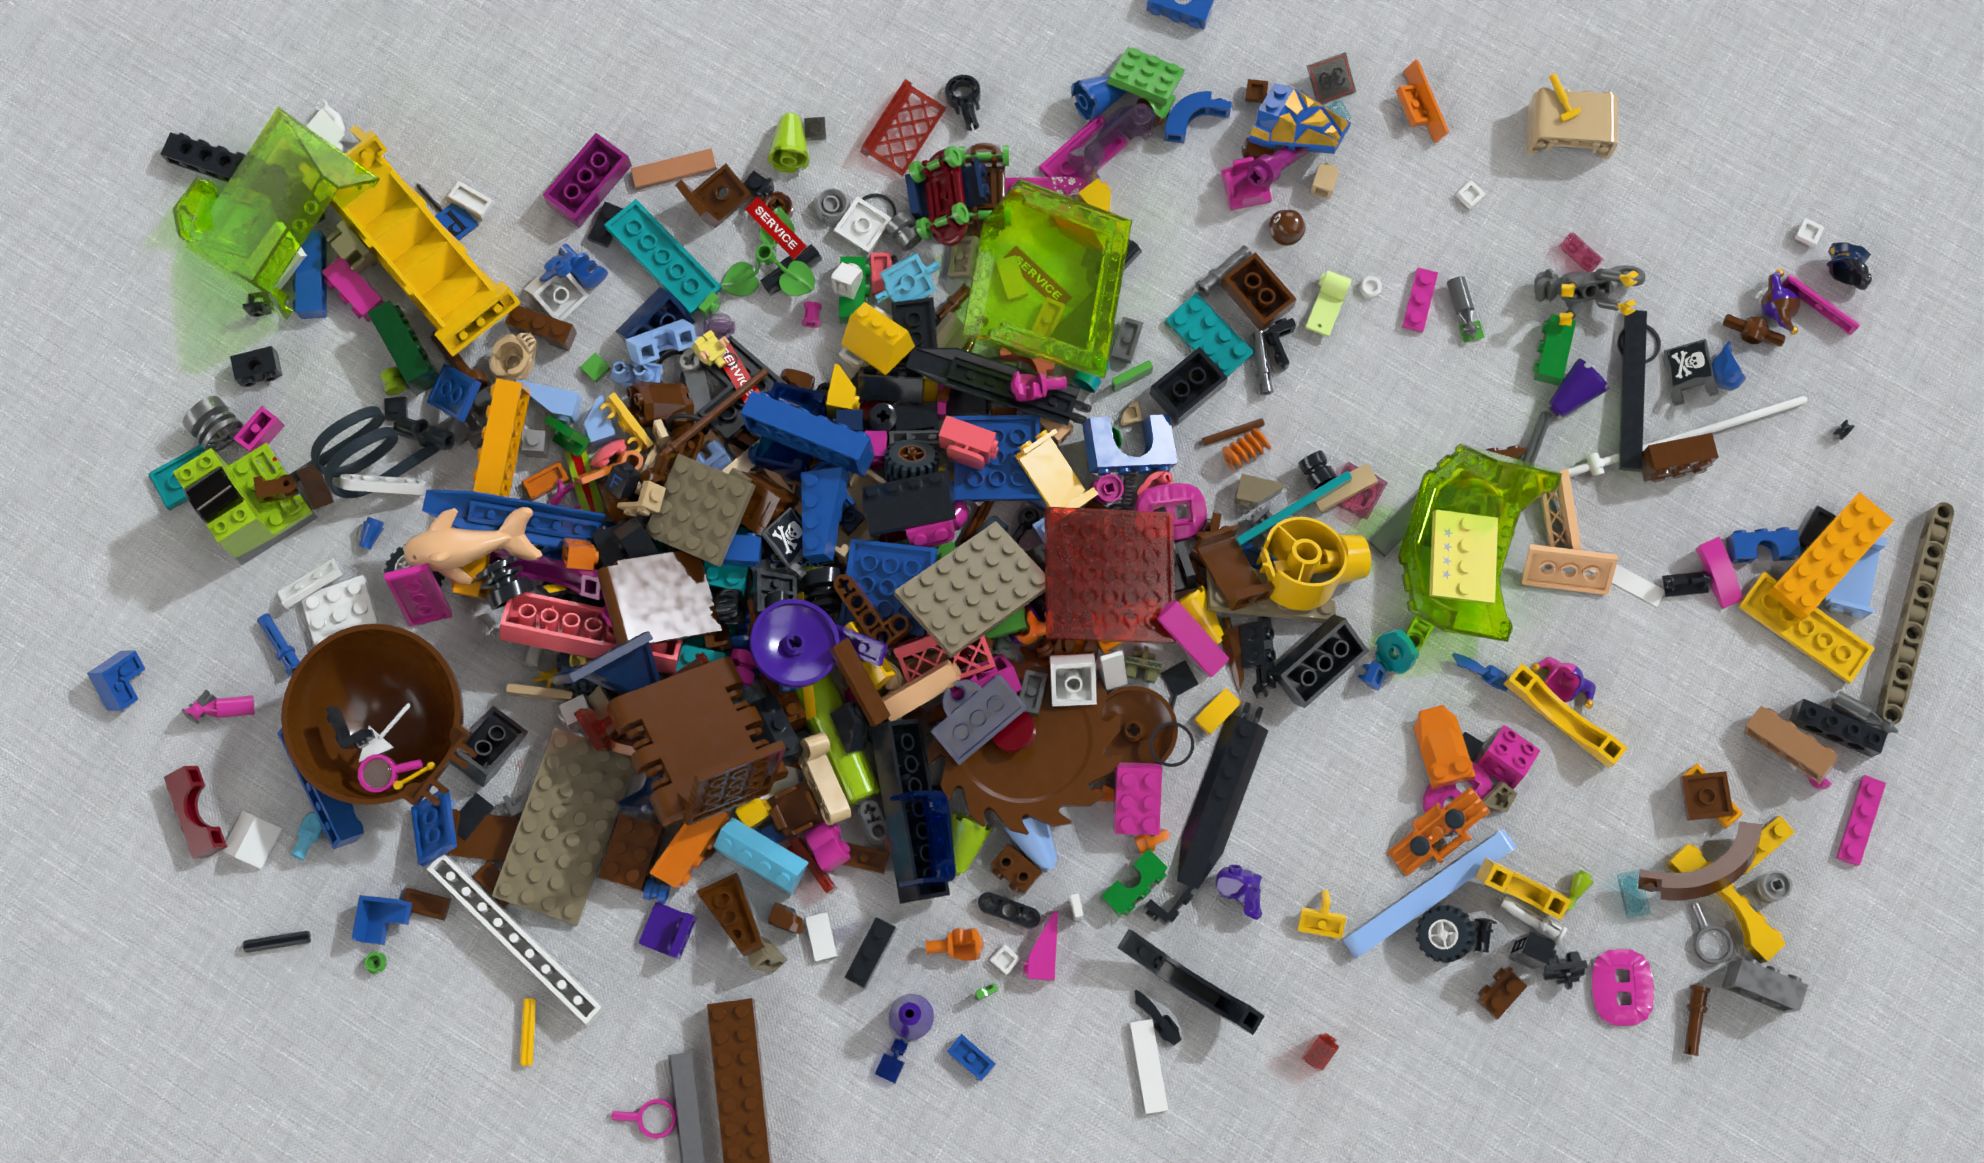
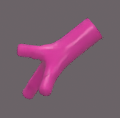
M558 479L557 492L549 504L558 506L565 495L575 488L576 484L572 483L563 487L562 480Z

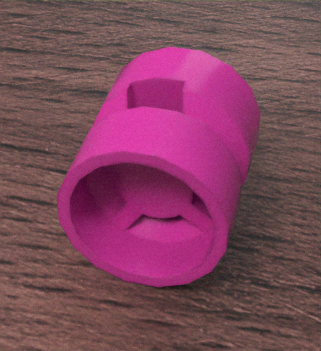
M1106 474L1095 479L1089 489L1094 487L1098 493L1091 500L1101 505H1107L1118 500L1124 491L1121 479L1113 474Z
M732 649L730 657L744 683L743 686H752L755 677L753 669L757 668L752 659L751 652L742 649Z

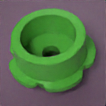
M373 951L366 957L364 965L372 974H377L379 971L382 972L386 968V956L383 953Z

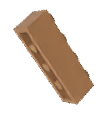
M1761 705L1745 725V734L1820 784L1837 764L1838 756L1832 748L1822 746L1812 735L1802 733L1794 723L1788 720L1784 721L1771 708L1766 709Z

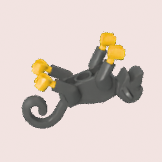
M1630 265L1615 266L1610 270L1597 269L1596 272H1570L1561 277L1555 274L1552 269H1547L1538 273L1535 278V299L1539 302L1545 299L1551 302L1557 295H1560L1568 307L1566 313L1560 312L1559 325L1571 326L1572 319L1582 310V302L1595 300L1600 308L1614 311L1620 309L1621 313L1627 316L1635 311L1630 307L1634 306L1636 302L1630 299L1622 304L1618 300L1609 299L1612 281L1618 283L1622 281L1626 287L1639 286L1645 282L1646 275L1640 268Z

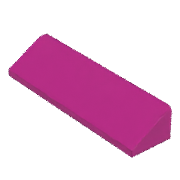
M1789 274L1782 283L1784 288L1792 290L1797 294L1798 298L1848 334H1853L1859 328L1860 323L1792 274Z
M1174 601L1165 604L1157 620L1209 677H1213L1228 662V656L1179 602Z

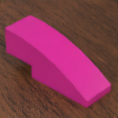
M1720 537L1700 544L1695 548L1705 568L1702 571L1706 572V576L1711 577L1710 586L1721 608L1724 609L1742 601L1736 574Z

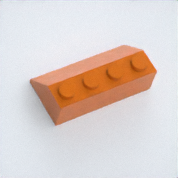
M725 811L689 826L685 822L649 873L674 888L685 887L692 878L690 874L693 869H698L705 860L703 855L707 849L711 850L714 847L717 839L716 836L727 824L731 814Z

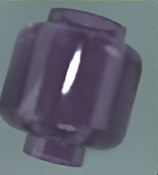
M711 313L708 318L704 319V334L711 330L718 340L724 336L729 339L731 334L735 333V321H731L728 314Z

